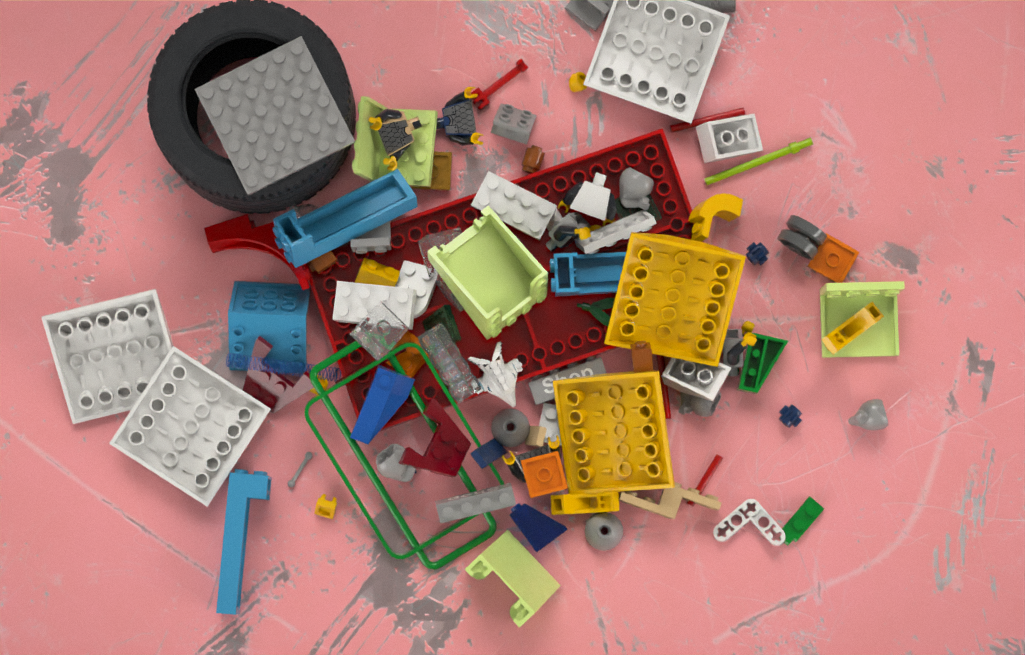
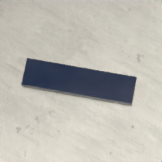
M494 438L470 454L481 469L501 458L507 451Z

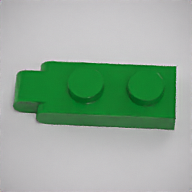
M810 496L782 528L785 533L784 543L787 546L792 541L796 543L824 510Z

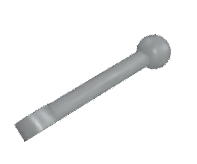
M311 452L305 454V459L294 477L288 481L289 487L295 486V481L307 461L312 459L313 455Z

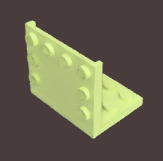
M361 96V101L358 103L359 121L356 122L357 140L354 143L355 159L352 161V169L354 174L372 182L394 171L387 170L389 165L383 164V160L390 158V155L387 156L378 130L370 129L373 123L368 121L370 117H375L388 108L370 97ZM393 109L404 111L407 120L418 116L422 126L411 131L415 141L411 143L410 147L397 161L396 169L400 171L409 186L431 187L438 112L436 110Z
M904 281L826 283L819 289L821 339L872 301L884 316L834 355L825 347L824 342L821 340L822 358L899 356L897 294H900L905 289Z

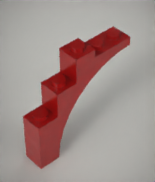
M248 214L204 228L212 253L232 249H248L270 254L281 260L292 270L302 290L310 288L308 280H311L308 268L304 269V265L307 263L297 268L294 267L292 262L288 263L284 256L286 251L283 248L279 249L275 242L277 237L272 229L275 227L274 222L256 227L255 221H251Z

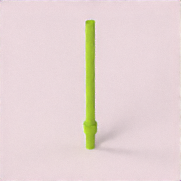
M808 138L798 143L796 141L792 142L785 148L704 178L706 185H710L790 153L792 155L796 154L801 149L813 145L812 139Z

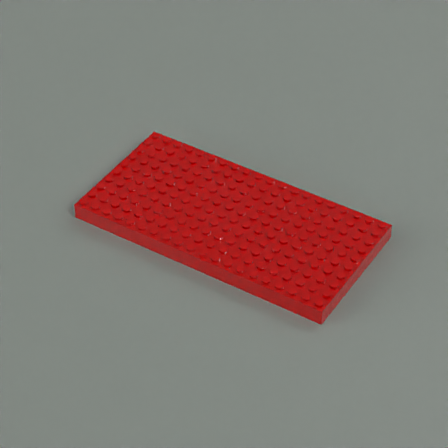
M663 128L510 181L557 205L558 209L560 201L565 197L570 188L578 182L584 183V181L592 183L596 172L607 176L603 187L610 189V192L615 197L617 206L615 221H618L643 210L639 207L625 208L620 201V176L625 169L630 167L650 177L654 183L651 193L647 195L650 206L645 211L654 216L656 224L648 231L636 233L662 234L692 239L694 223L688 221L692 208ZM477 193L391 222V250H387V252L367 251L365 254H357L352 251L351 241L331 250L338 262L322 273L312 272L307 264L304 265L305 269L308 268L311 277L309 282L334 354L369 333L382 335L390 346L402 331V328L334 321L333 311L337 281L355 282L364 258L374 260L398 271L401 270L404 260L434 268L428 260V250L434 246L440 249V245H447L471 227L475 219L479 220L483 217L480 210L471 206ZM560 206L558 209L563 218L568 213L579 212L570 208L565 213L567 209L565 206ZM579 212L590 226L599 225L604 227L603 220ZM504 223L548 272L547 296L542 302H536L532 305L528 313L519 315L512 325H506L502 328L499 335L488 340L478 329L441 276L439 277L426 311L421 316L414 318L413 330H406L434 350L428 358L456 404L489 394L488 391L477 394L473 390V380L483 377L484 372L478 365L471 363L467 359L474 357L491 362L497 342L502 343L501 354L505 364L513 359H518L522 363L521 367L523 370L518 373L516 384L532 377L546 374L552 370L566 367L569 364L583 361L589 357L620 348L604 344L608 326L598 321L590 311L581 310L582 308L577 307V303L583 304L585 302L591 305L606 298H615L616 293L555 296V292H551V278H554V273H550V259H553L554 254L559 253L585 254L576 246L575 241L567 247H558L552 252L546 246V243L551 239L547 228L539 241ZM622 238L613 246L599 248V251L594 254L626 252L629 239ZM612 308L602 311L611 316ZM375 340L369 341L338 360L342 377L382 356L384 352L378 342ZM425 361L413 376V379H415L413 386L425 406L431 398L436 399L443 409L453 406ZM383 363V364L380 365V366H383V367H385V368H388V369H390V370L395 371V370H394L391 366H389L387 363ZM378 367L345 385L357 418ZM410 394L380 431L423 417Z

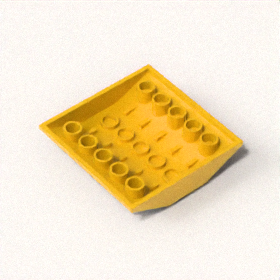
M631 232L604 344L631 349L630 344H635L636 341H646V343L650 342L652 354L718 367L746 256L690 239L662 234Z
M659 371L606 373L553 381L569 494L675 487Z

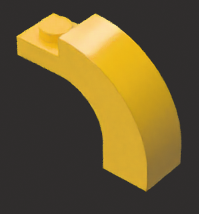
M721 193L699 203L692 210L688 220L694 223L691 240L701 242L708 238L713 216L720 217L728 222L740 217L743 199L731 194Z
M872 301L821 340L824 342L825 347L834 355L884 316Z
M618 492L551 496V515L619 511Z

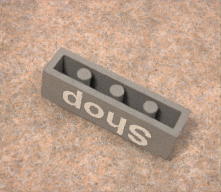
M592 356L585 359L586 363L579 365L578 362L567 365L568 369L560 371V368L549 372V376L542 377V375L532 377V382H529L528 385L535 405L555 399L554 380L606 374L602 358Z
M507 483L437 500L435 504L441 524L514 506L516 502L512 485Z

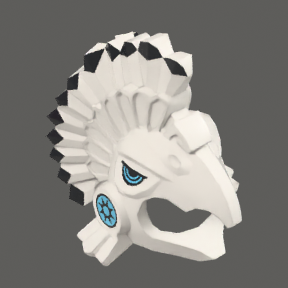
M497 342L491 362L485 359L469 357L467 360L478 365L484 372L483 377L473 380V390L477 394L488 391L504 400L510 406L515 407V385L518 373L523 370L521 367L522 363L518 359H513L505 364L501 354V342Z

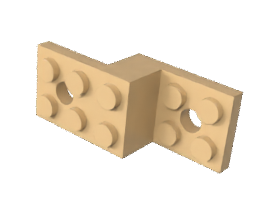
M674 482V488L662 489L658 504H655L656 500L649 497L640 499L637 497V493L632 491L621 492L619 496V501L671 520L675 519L682 499L692 501L695 504L715 511L719 510L722 504L716 496L710 494L706 496L699 495V490L690 487L687 490L682 489V485Z

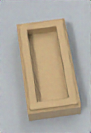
M530 426L525 445L542 447L547 429L541 426Z

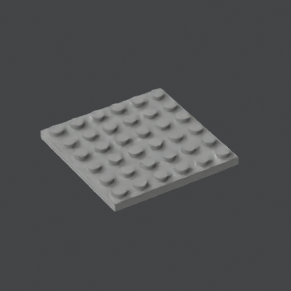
M302 36L195 89L248 196L355 143Z

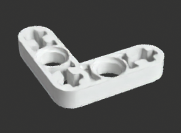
M748 499L716 525L713 531L717 541L725 542L751 521L772 545L780 546L785 542L784 531L755 499ZM747 504H755L756 511H749L746 514L749 518L745 519V516L739 511L742 509L745 512L748 509ZM735 515H739L742 518V523L738 526L733 525L731 522V518ZM762 517H766L770 521L769 525L765 528L758 524L759 519ZM728 522L734 530L731 532L729 528L725 532L726 537H718V529L724 530L727 527L725 523ZM774 525L773 531L776 534H782L780 536L781 541H773V534L771 532L766 534L765 532Z

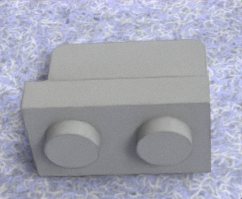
M390 221L355 239H351L352 251L357 254H365L367 251L384 253L387 250H391Z

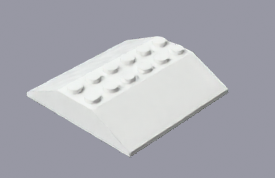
M614 0L583 85L691 124L730 15L688 0Z
M156 289L41 317L73 424L131 410L174 346Z
M173 346L109 444L208 507L271 409Z

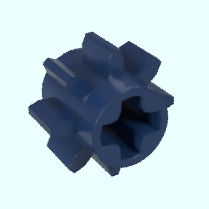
M753 242L746 248L748 253L745 255L753 265L759 263L761 266L768 260L766 255L769 254V251L761 242L757 245Z
M792 404L789 408L785 405L779 411L781 414L779 420L788 428L792 425L797 427L802 421L799 418L802 413Z

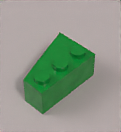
M752 333L756 335L757 341L754 346L746 345L737 390L757 394L787 345L788 340Z

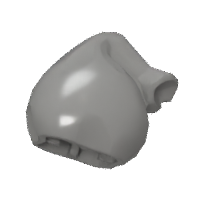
M630 167L625 169L619 180L620 201L623 207H639L648 210L650 204L647 195L653 189V179Z
M719 390L713 401L680 392L681 405L678 412L685 415V413L690 414L694 411L696 415L702 417L712 416L721 399V392Z
M873 399L863 403L857 413L848 419V423L867 430H882L888 426V419L883 401Z
M391 444L377 455V470L382 476L402 482H408L413 478L416 468L398 463L405 450L403 446Z

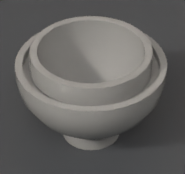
M516 409L500 411L494 417L491 425L493 437L499 444L506 447H515L522 444L528 437L530 430L527 417ZM510 423L514 425V430L512 431L507 429V425Z
M596 513L586 523L585 537L588 543L595 549L602 551L610 550L620 543L623 537V526L618 517L612 513ZM603 527H606L608 529V533L606 535H603L601 533V529Z

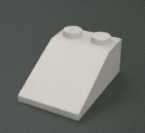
M755 113L710 121L696 126L704 164L763 151Z
M671 358L662 374V379L665 385L680 392L713 401L731 371V367L720 362L718 367Z

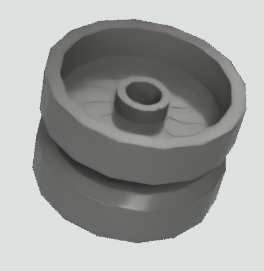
M791 215L786 223L790 230H782L777 239L798 255L813 260L818 253L816 246L823 245L827 235L807 220Z

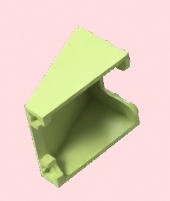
M489 206L481 211L483 217L479 220L475 219L471 227L447 245H440V249L434 246L428 250V260L487 340L499 335L502 331L501 329L506 325H512L519 315L528 313L532 308L531 306L536 302H542L547 296L548 272Z
M509 530L504 532L465 568L471 577L478 580L484 579L494 571L519 597L510 608V616L519 628L561 586Z

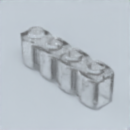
M441 323L418 337L421 347L428 353L431 363L439 371L442 381L449 387L452 397L458 403L481 390L478 379L471 373L468 363L461 357L458 347L450 339L447 329Z

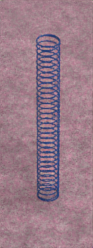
M228 353V355L230 354V356H229V359H228V366H227V367H230V364H231V367L233 368L232 362H231V354H233V353ZM233 354L235 368L239 367V355ZM240 355L242 369H244L242 362V356L244 355ZM248 357V358H247V361H248V366H249V369H250L249 357ZM256 357L259 361L260 371H262V369L264 371L263 359L260 364V358ZM255 358V359H254V362H255V368H256V370H257L256 358ZM265 358V363H266L267 372H269V371H268V365H267V359ZM273 360V361H272L273 369H274V373H276V372H275V366H274V360ZM280 361V362H279L280 371H281V374H283V373H282V368H281V361ZM287 362V364H286V366H287V372H288V375H290V374H289V369H288V362ZM294 363V365H293V367H294V374H295V376H297V375H296V370H295V363ZM297 363L300 377L301 375H303L302 364L299 368V363ZM325 368L327 381L331 380L330 368L328 372ZM332 368L334 382L337 381V371L340 368H337L335 373L334 368Z

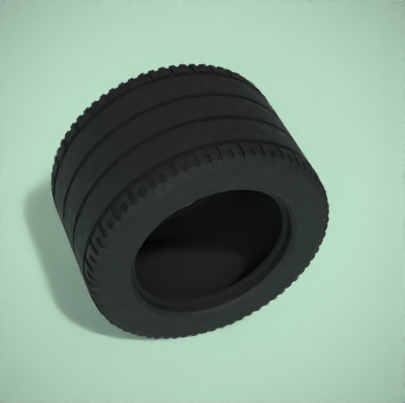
M236 0V2L219 3V6L213 5L210 8L203 9L204 12H198L193 17H190L187 23L184 22L175 30V34H172L164 43V49L161 48L155 59L156 64L153 65L150 74L151 81L148 84L147 112L149 113V122L157 145L166 160L184 182L201 197L219 207L222 206L225 209L241 213L267 214L271 211L287 210L286 208L288 207L292 208L302 204V201H307L317 195V192L330 183V179L335 177L340 170V166L345 162L351 145L248 196L230 159L216 154L203 144L197 125V111L200 99L195 89L208 83L217 72L228 64L244 58L260 57L302 36L353 136L356 125L355 100L340 53L331 39L327 37V34L318 25L316 26L305 15L302 16L300 12L290 7L285 8V5L272 1L268 3L266 0Z

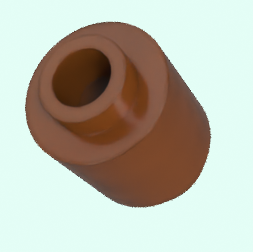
M532 145L531 148L526 149L522 162V171L530 174L540 171L545 155L542 152V148Z

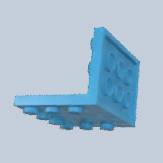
M234 281L228 310L229 353L240 354L246 357L244 369H242V365L240 369L238 366L235 368L233 358V368L230 364L229 370L248 371V369L246 370V361L249 356H252L255 341L259 336L273 345V348L265 358L278 360L275 370L277 364L279 365L281 361L283 373V361L285 360L292 362V367L295 362L299 363V368L304 363L307 369V313L311 294L310 284V288L302 290L300 284Z

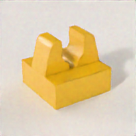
M323 494L317 500L314 514L333 519L337 499L333 497L332 501L325 500L326 494Z

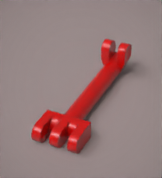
M521 58L516 62L515 68L482 92L478 87L471 92V94H478V97L473 101L475 105L480 101L483 102L477 107L479 111L490 104V101L487 99L490 95L529 67Z

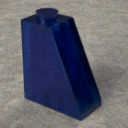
M518 503L510 509L512 513L509 516L536 552L568 530L566 526L525 503L522 506Z

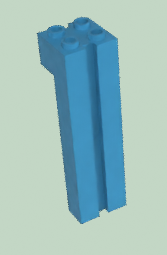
M396 169L298 219L294 209L274 218L275 227L272 229L277 237L275 242L279 249L283 248L286 251L284 256L288 263L292 262L294 267L297 268L351 241V239H355L418 207L417 196L400 171Z
M626 252L577 255V253L554 254L553 259H550V273H554V278H551V292H555V296L616 293Z
M235 469V473L230 472L216 613L240 614L250 499L270 500L272 477L267 476V472L254 471V474H248L246 470Z

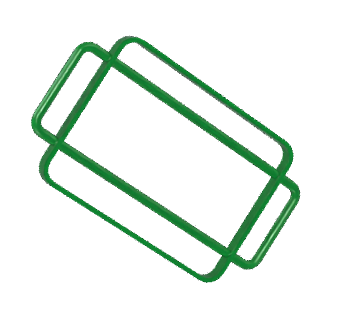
M369 333L316 364L311 369L310 381L318 395L307 402L305 418L391 557L405 559L416 553L426 568L436 570L495 534L497 524L491 512L482 513L489 524V529L440 560L431 562L424 553L423 548L479 514L461 518L419 544L355 439L350 438L351 432L328 394L387 358L396 372L406 375L394 354L404 348L414 347L418 349L477 447L479 448L482 445L419 344L406 342L391 350L382 335ZM375 340L378 342L385 353L383 356L324 390L317 378L321 370L369 341ZM412 386L409 394L422 414L426 406L414 386ZM320 399L323 401L412 546V549L405 553L394 552L381 534L309 416V408ZM422 414L434 434L438 425ZM493 463L489 465L500 485H503L504 482ZM461 465L458 475L469 493L477 491Z

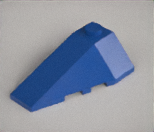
M378 365L350 438L369 444L408 398L415 379Z

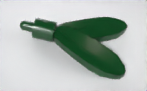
M606 298L591 305L585 302L583 304L577 303V307L582 308L581 310L590 311L598 321L608 326L610 316L602 310L613 308L615 298Z

